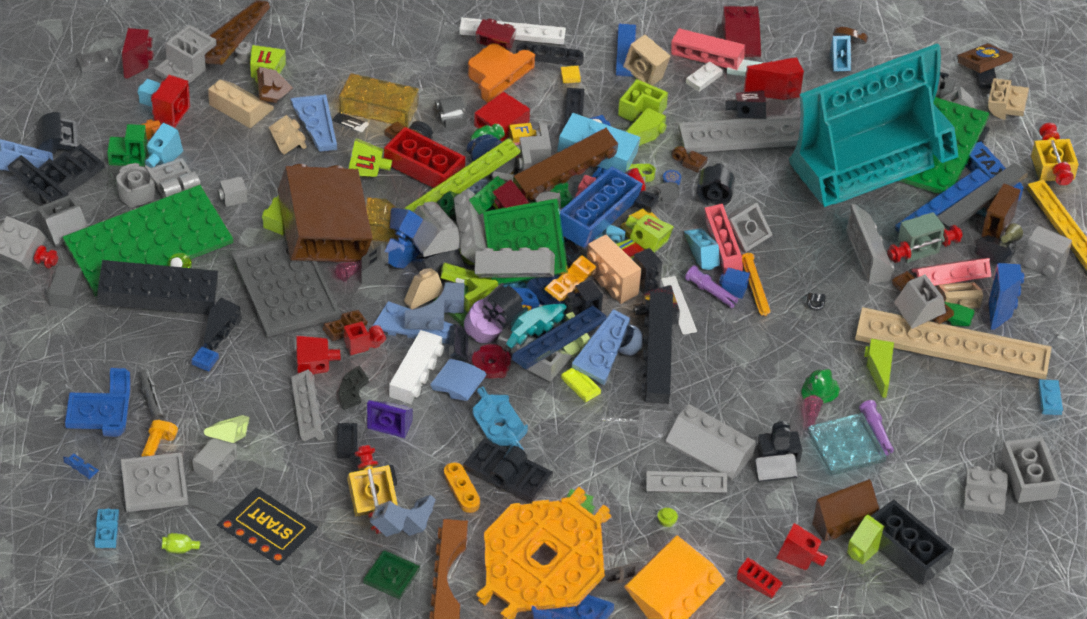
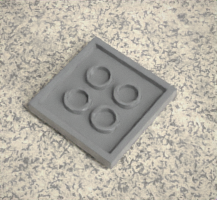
M182 452L121 459L126 512L188 505Z

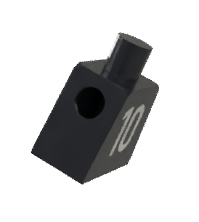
M764 91L736 93V100H725L726 111H736L737 118L766 119Z

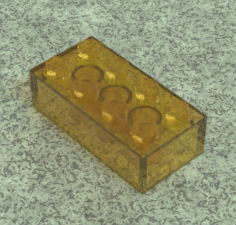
M350 73L339 96L340 113L388 124H394L398 121L407 128L419 105L418 88Z

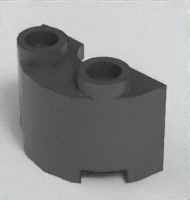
M454 96L434 100L435 109L439 110L440 122L444 123L446 129L467 126V118L464 117L463 108L465 107L461 97Z

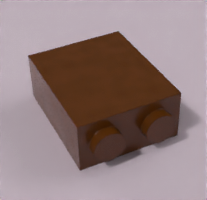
M1005 183L1002 185L987 210L981 236L990 235L1002 238L1006 227L1015 216L1021 192L1020 189Z

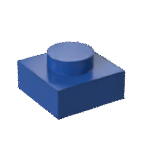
M201 346L191 359L192 365L209 372L219 359V353Z

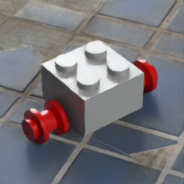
M6 216L0 227V259L26 270H29L33 261L37 264L44 262L46 268H51L58 262L57 251L50 250L47 252V248L42 245L46 237L38 228Z

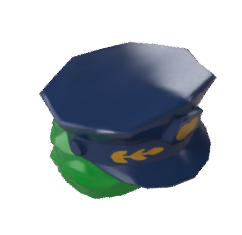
M494 124L491 127L486 125L474 131L467 145V152L471 155L473 162L502 143L500 139L505 135L502 126L499 124Z

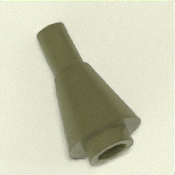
M1016 223L1009 224L1001 241L1007 243L1008 241L1020 240L1023 236L1022 227Z

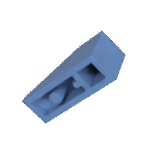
M0 139V170L9 171L7 166L20 155L37 168L42 166L49 158L53 160L51 152Z

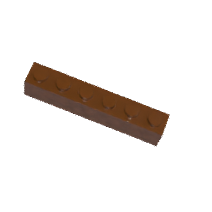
M604 128L516 174L513 177V182L527 200H533L542 192H548L559 183H565L576 174H582L591 166L596 167L601 161L614 157L617 153L618 142L609 130Z

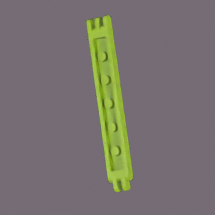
M511 139L505 140L408 205L405 209L414 212L418 206L424 205L426 202L437 203L449 191L457 194L462 193L520 153V149Z

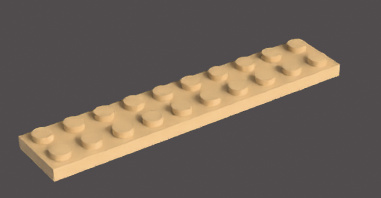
M863 307L855 340L870 343L871 339L894 342L893 348L1044 380L1047 377L1051 346L930 321L912 329L902 315Z

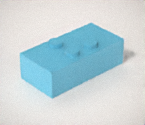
M572 113L559 136L557 152L607 128L618 142L617 153L611 159L607 158L601 161L597 166L607 170L613 166L625 173L638 152L640 137Z

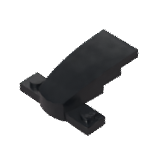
M79 144L70 153L64 151L54 161L49 158L39 168L35 167L22 155L7 167L11 173L22 181L25 193L30 200L38 204H45L68 196L70 191L76 189L103 170L105 164L83 145Z

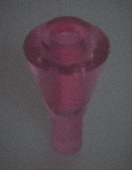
M362 260L337 264L335 270L337 278L343 282L347 281L362 268Z
M811 395L804 399L808 431L815 430V421L823 405L822 399L816 395Z

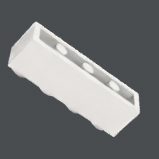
M420 330L389 384V397L412 404L415 397L418 398L422 384H426L430 370L435 368L437 357H441L444 351L441 336Z

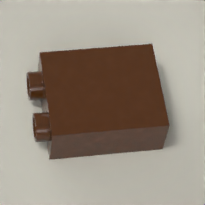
M305 164L286 166L278 187V196L290 260L362 262V257L367 254L373 237L359 170L344 168L339 165H333L328 168L308 167Z

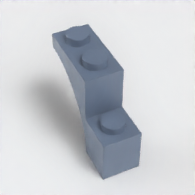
M445 283L442 294L433 303L422 308L405 310V329L443 330L444 313L464 312V283Z
M431 495L416 500L411 509L401 508L391 501L376 506L370 522L386 537L395 533L398 534L402 530L409 536L421 533L427 526V521L433 511L436 499Z

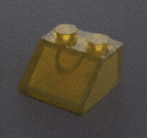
M367 198L366 209L373 237L372 241L389 242L390 239L398 240L399 238L395 235L396 232L390 228L391 209L397 207L387 199Z

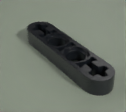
M526 42L519 43L516 46V54L522 50L534 52L535 61L566 66H581L584 63V53L577 49ZM538 52H544V53H546V54H544V55H539V54H537V53H538ZM560 54L562 55V57H556L554 55Z

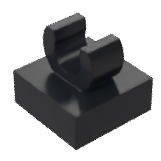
M642 190L634 202V207L651 213L659 202V196Z

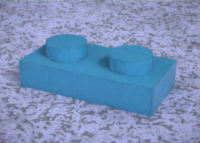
M1039 380L1038 389L1042 414L1062 415L1063 406L1059 380Z

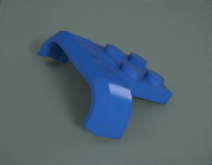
M110 368V393L69 392L65 420L66 428L102 429L104 437H120L126 429L130 397V372L125 368Z
M587 595L578 606L537 610V607L531 606L534 619H608L614 610V603L591 595Z

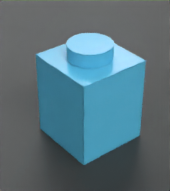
M147 79L143 85L141 84L138 88L139 103L153 107L151 97L158 90L161 83Z

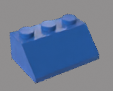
M997 263L988 300L991 330H995L1009 320L1013 315L1014 309L1018 307L1017 297L1021 295L1020 284L1024 283V272H1021V264Z

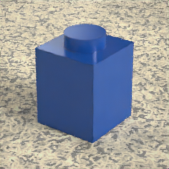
M728 267L726 273L721 275L719 285H722V288L733 296L743 299L748 287L750 273Z

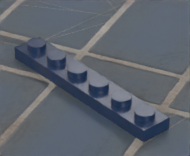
M591 306L513 353L512 360L527 370L601 325L607 316L594 306Z

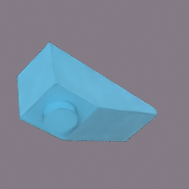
M702 228L684 231L694 259L702 269L711 270L716 266H720L719 244Z

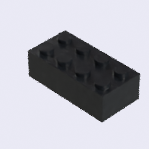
M893 499L871 516L884 526L879 549L922 585L951 563L954 548L896 500Z

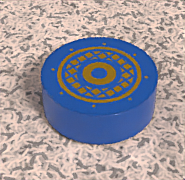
M668 170L663 174V183L675 182L680 185L681 174L675 170Z

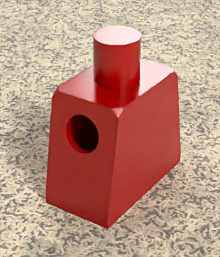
M296 336L298 374L308 369L313 375L329 371V361H341L340 349H328V339Z
M794 523L776 559L807 570L811 562L823 567L828 556L817 551L821 544L819 538Z

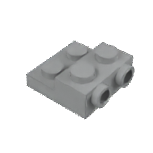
M979 466L967 468L964 509L1004 514L1008 473H1003L1000 469L986 471Z

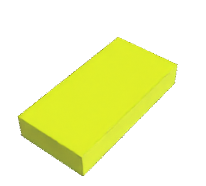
M573 368L561 374V379L585 403L601 394V389L585 374Z

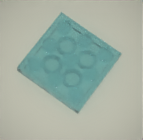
M863 413L808 427L807 432L831 476L886 462L887 456Z

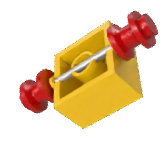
M1045 123L1039 128L1042 140L1034 141L1031 154L1039 181L1043 179L1044 181H1056L1058 185H1068L1075 180L1079 165L1070 139H1060L1057 126L1054 123Z
M365 445L359 447V451L355 452V456L360 457L361 460L358 469L364 470L349 473L347 480L355 517L368 515L369 518H372L376 506L388 501L393 502L395 505L398 504L389 465L373 468L378 465V461L373 460L372 454L376 452L375 448ZM374 525L371 527V531H376V534L382 533Z

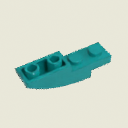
M564 304L545 305L522 314L514 323L511 329L512 334L506 344L512 349L517 344H523L528 335L532 336L536 333L540 336L544 331L549 332L555 322L558 324L564 318L563 312L567 306Z

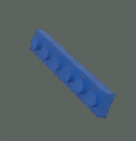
M977 168L901 222L932 212L939 216L989 181L990 177ZM901 222L895 225V230L898 233L900 231Z

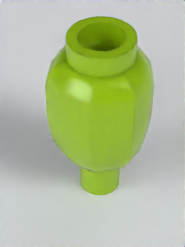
M170 533L167 537H162L161 549H166L168 553L182 554L187 553L191 549L200 548V541H192L189 536L184 534Z

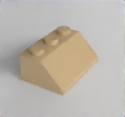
M219 80L208 89L210 106L249 128H252L274 109V106L259 100L255 95L231 82Z

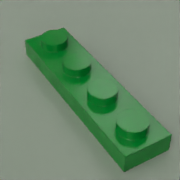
M499 176L493 178L469 199L479 215L494 204L493 200L496 198L493 191L505 184V181Z

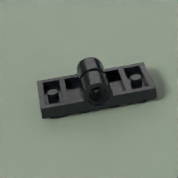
M485 438L463 464L465 471L530 503L535 501L553 477V471L528 460L525 451L520 447L511 446L508 450Z

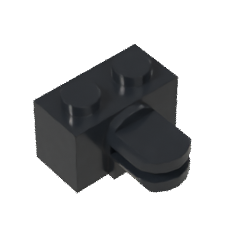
M780 421L774 423L771 433L759 434L757 442L759 457L793 453L796 463L801 461L802 446L798 431H791L788 422Z

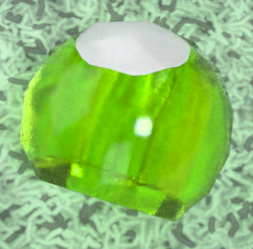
M179 252L170 257L168 266L192 268V261L188 255Z

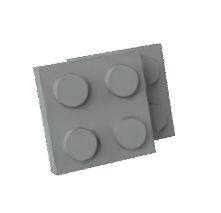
M188 25L165 43L166 60L155 68V74L163 79H166L168 75L188 80L189 83L206 70L205 54L216 46V39Z
M539 123V131H536V136L520 137V144L516 145L520 149L516 169H520L518 173L551 157V144L547 123Z

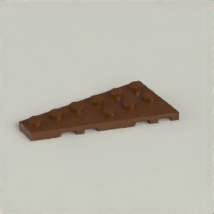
M256 0L209 35L216 39V46L205 54V63L222 65L269 10L268 1Z

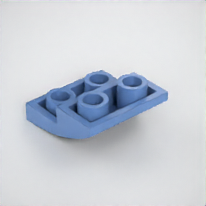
M449 359L430 385L432 390L448 392L451 399L468 401L485 378L486 372L468 363Z

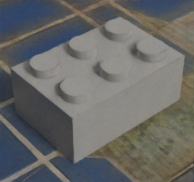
M1043 437L1004 441L1000 457L1006 473H1008L1017 502L1056 499L1061 483Z

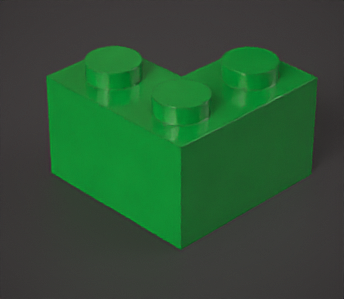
M127 124L125 137H110L107 152L109 165L126 166L137 163L139 166L145 167L148 154L146 125Z

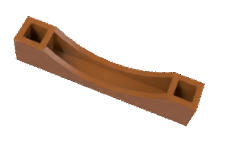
M443 519V527L438 528V539L441 540V544L437 543L436 556H440V558L435 560L434 572L438 573V577L433 578V589L436 590V594H432L431 606H434L435 609L430 611V619H460V603L452 594L447 577L453 562L466 550L468 521Z

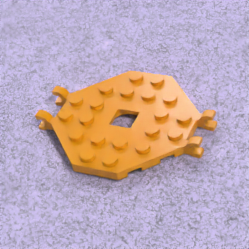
M580 487L569 498H561L560 501L549 502V500L532 501V504H511L484 532L486 586L476 594L479 597L478 601L485 606L490 601L493 593L509 605L501 612L503 619H515L518 612L531 611V606L537 607V610L578 606L605 577L601 524L611 518V514H609L610 509L603 504L595 515L591 514L580 505L587 499L584 495L585 491ZM543 543L558 553L547 565H541L531 557Z

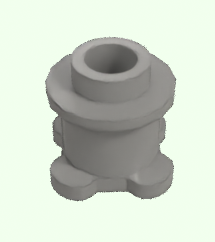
M241 42L235 49L237 56L235 58L236 64L251 63L252 45L250 43Z

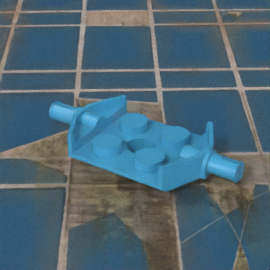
M484 387L478 388L477 393L482 399L473 407V416L488 440L500 446H518L523 449L519 441L527 434L528 425L524 426L509 403V396L489 395ZM498 422H500V423H503V424H505V425L500 427V426L495 425V424L498 423Z

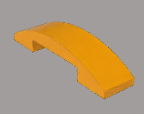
M581 255L573 262L567 274L561 275L557 280L554 279L544 290L558 301H563L568 293L575 291V285L584 282L597 266Z

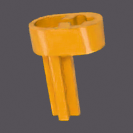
M153 420L148 431L150 436L141 457L154 456L161 439L167 441L174 440L178 427L170 422Z

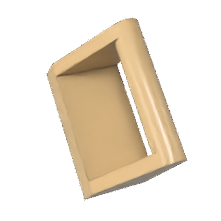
M975 282L937 285V290L943 296L944 302L959 304L971 309L981 307L983 293Z

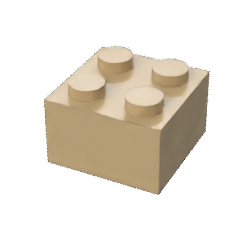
M644 34L630 45L623 67L629 70L638 80L653 86L663 78L670 55Z

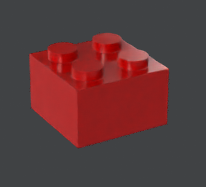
M168 75L161 82L160 87L151 97L154 121L159 120L161 125L165 123L173 128L177 126L190 108L188 80Z

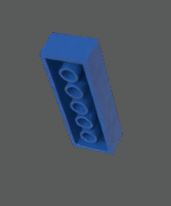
M611 166L560 211L563 237L585 248L634 204L640 194L643 183Z

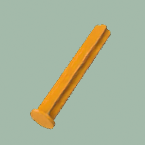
M745 253L742 255V264L745 272L750 273L749 284L759 314L761 316H768L770 308L754 263V255L752 253Z

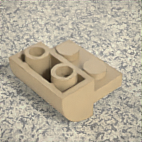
M993 79L988 101L990 112L1004 120L1006 115L1024 116L1029 88L1011 86V80Z

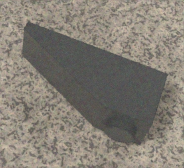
M640 562L605 570V577L588 595L631 597L624 586L643 566Z

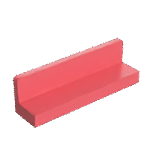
M976 258L911 269L913 273H916L917 278L926 274L934 286L991 277L989 258Z

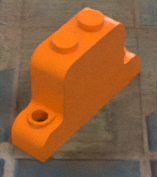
M490 44L483 48L476 56L469 59L468 77L479 84V89L481 90L480 97L488 103L534 68L535 54L528 50H522L517 54H513L498 44Z

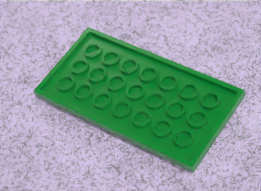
M197 185L63 236V242L77 267L81 268L85 281L96 297L98 296L97 291L102 260L171 266L173 258H180L182 263L232 244L233 237L201 185Z

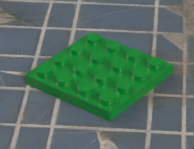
M557 198L483 212L488 248L493 249V251H500L501 248H510L512 251H519V248H530L531 251L538 250V248H549L555 254L554 276L568 273L559 201ZM545 277L492 278V280H496L499 286L501 283L507 285Z

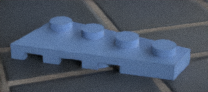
M389 301L373 324V326H381L384 332H388V335L396 336V334L407 335V338L413 339L422 330L441 336L442 343L449 344L450 326L453 325L444 321L443 330L405 329V310L411 309Z

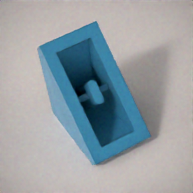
M832 36L830 59L833 71H851L850 36Z

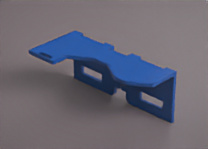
M74 453L70 457H63L64 463L78 470L80 474H83L88 479L99 471L89 463L84 464V460Z

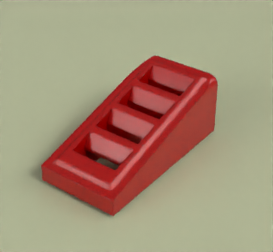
M747 558L738 569V581L771 599L783 585V582L750 558ZM770 583L773 584L770 589L767 588Z

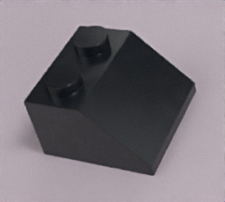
M459 249L421 256L412 260L418 272L423 269L432 268L438 273L441 281L443 280L441 278L443 263L465 268Z

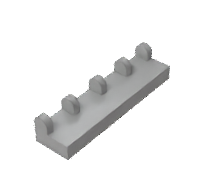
M308 369L291 377L300 437L304 442L314 437L318 440L324 439V433L321 431L322 420L318 413L320 408L316 400L317 389L314 387L315 377Z
M646 471L645 474L646 492L727 493V472Z

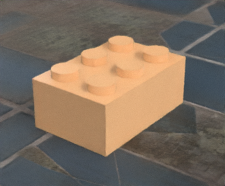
M607 235L588 244L587 259L597 266L591 273V276L620 304L639 294L641 268Z

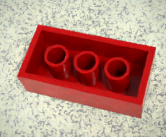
M404 127L384 147V158L392 160V168L432 188L437 187L465 168V156L407 127Z

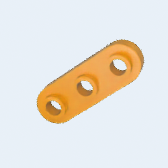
M452 462L447 464L444 468V478L460 508L467 513L476 512L480 507V497L465 469L459 463Z

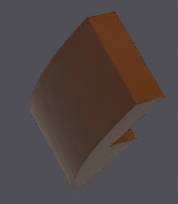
M359 310L343 313L340 320L324 323L323 330L333 342L344 338V326L362 321L364 326H366L368 321Z

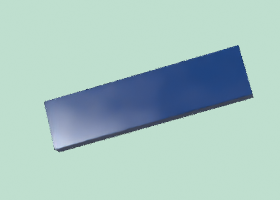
M619 24L616 76H634L623 66L630 45L635 42L636 25Z

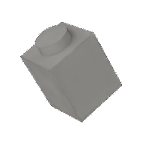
M242 177L220 181L218 196L220 200L224 201L225 207L247 202V189Z

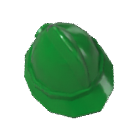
M819 369L813 371L803 383L801 393L804 401L824 404L837 398L840 388L837 380L832 378L830 369Z

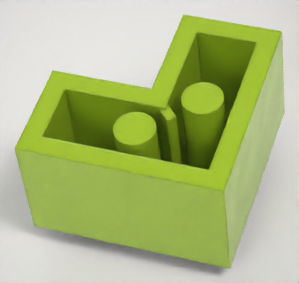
M636 79L619 100L618 116L634 122L647 107L662 114L667 108L668 92Z

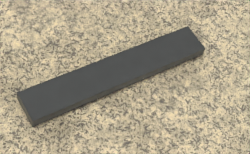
M1013 163L937 216L946 230H949L951 225H960L991 203L1004 183L1013 187L1025 179L1028 172L1016 163Z

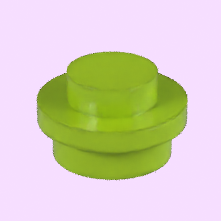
M663 508L658 512L657 519L662 526L671 527L677 522L678 514L672 508Z

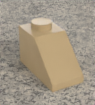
M430 268L423 269L418 275L414 276L404 299L405 305L412 310L440 296L444 288L438 273Z

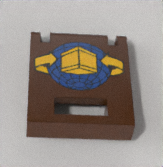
M989 43L957 55L959 64L978 73L1010 62L1013 58L1012 53Z

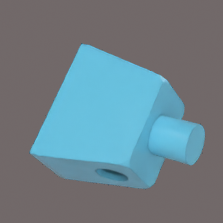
M162 123L147 144L149 157L146 159L145 164L148 167L153 168L156 165L174 161L183 152L177 129Z

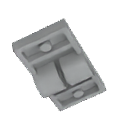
M183 158L151 168L154 173L155 186L163 198L200 185L196 172L190 171Z

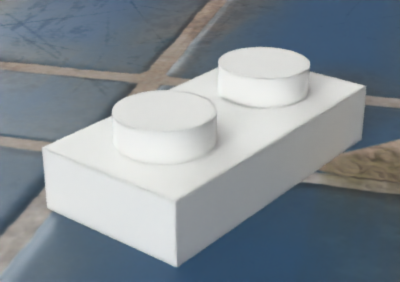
M709 61L687 77L686 84L700 92L722 76L723 70Z

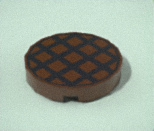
M841 26L834 28V36H850L851 43L866 44L868 36L865 33L859 35L855 29Z

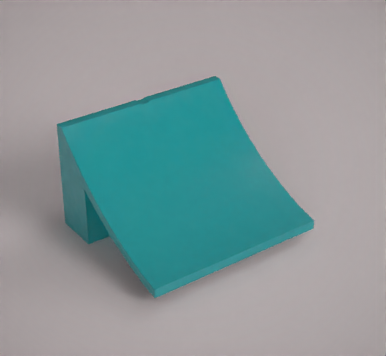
M938 43L799 94V138L793 154L789 157V163L823 207L838 204L934 168L933 154L941 163L958 157L955 128L933 104L938 90L941 69V46Z

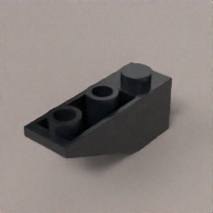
M222 297L215 303L209 312L204 337V348L215 351L219 343L229 336L230 331L239 325L242 319L240 306Z

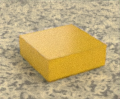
M578 66L561 67L560 72L563 84L581 82Z

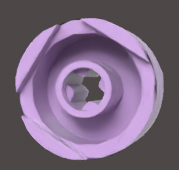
M482 299L474 303L464 319V328L469 336L471 335L475 341L490 343L500 335L502 330L496 326L495 320L491 316H487L482 311L484 306Z

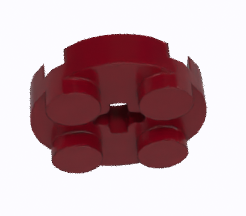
M487 344L481 346L480 350L473 353L472 365L486 372L485 378H504L511 366V356L508 351L506 353L502 350L501 346Z

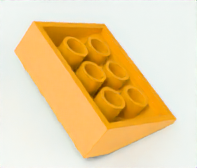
M677 535L624 588L648 619H688L725 582V579L709 560Z

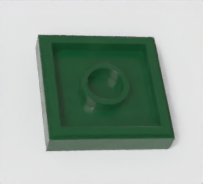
M383 550L364 577L363 583L400 600L420 571V566Z

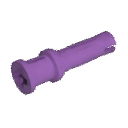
M695 265L688 270L685 279L698 285V289L707 290L730 308H733L735 305L729 300L737 304L738 298L713 282L710 275L703 274Z
M874 400L865 401L859 406L860 412L866 418V425L871 427L882 455H889L887 449H889L890 453H893L894 449L881 423L882 416L877 412V405Z

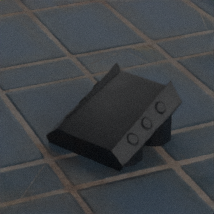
M985 235L976 242L974 252L982 258H989V260L995 262L1010 263L1012 256L1015 254L1016 246L1013 242L1003 243L1000 238Z

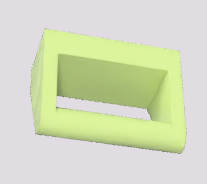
M241 415L217 422L206 428L204 434L212 438L235 443L246 436L250 417Z

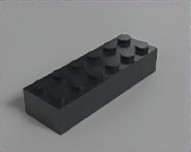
M102 260L97 291L98 305L209 315L210 309L216 302L218 271Z

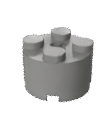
M133 163L119 170L120 173L116 179L118 196L122 202L126 203L128 207L134 208L154 200L155 181L154 173L150 167L146 165L142 167L137 163Z

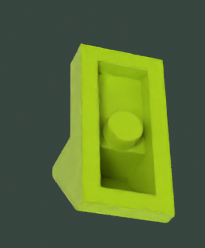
M470 278L468 282L469 292L464 296V310L469 312L474 303L484 299L498 286V282L496 280Z

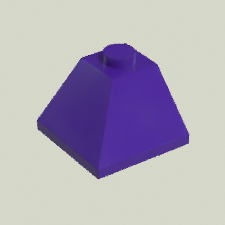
M368 400V429L401 438L406 437L413 421V408L395 403Z

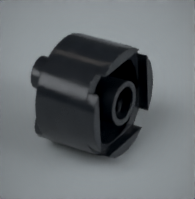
M720 163L700 170L696 189L698 200L705 205L712 203L725 206L730 203L735 183L733 173Z
M504 283L497 286L483 299L484 306L482 307V311L487 316H491L495 320L496 326L501 330L510 328L518 317L527 312V307L523 308L521 304L523 302L521 296L509 285L505 288L503 286Z

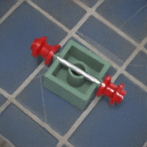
M934 212L924 214L920 217L901 222L897 246L894 244L890 245L887 255L894 263L900 262L901 257L909 263L939 253L941 243L945 247L950 246L951 241L959 243L962 238V231L956 225H951L947 231Z

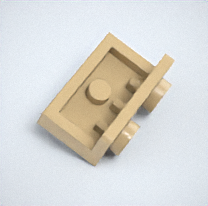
M285 115L269 127L280 151L284 155L298 145L303 149L307 148L304 142L306 138L298 130L300 126L295 119L291 120Z

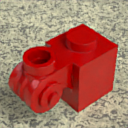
M363 321L344 326V342L350 355L369 351L370 347L378 348L386 341V336L379 325L372 326L369 332H367Z

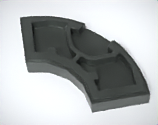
M360 365L350 370L344 376L340 385L339 402L343 410L361 403L359 392L363 386L369 383V378Z

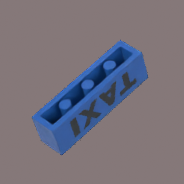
M982 142L976 143L965 165L970 172L978 168L990 179L1006 169ZM1019 182L1013 187L1021 190L1019 200H1021L1024 187Z

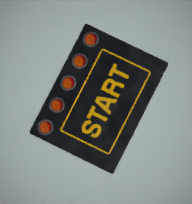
M258 488L249 493L217 524L219 528L277 566H280L318 529L316 525Z

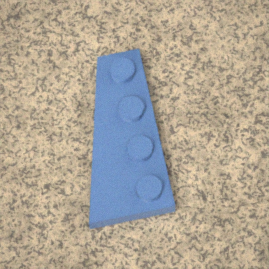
M316 95L290 98L292 107L318 151L337 150L327 96Z
M613 309L572 362V368L605 385L630 323V318Z

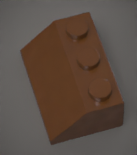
M865 480L817 499L812 525L824 542L836 539L848 532L856 531L866 515L872 516L879 510L871 480Z

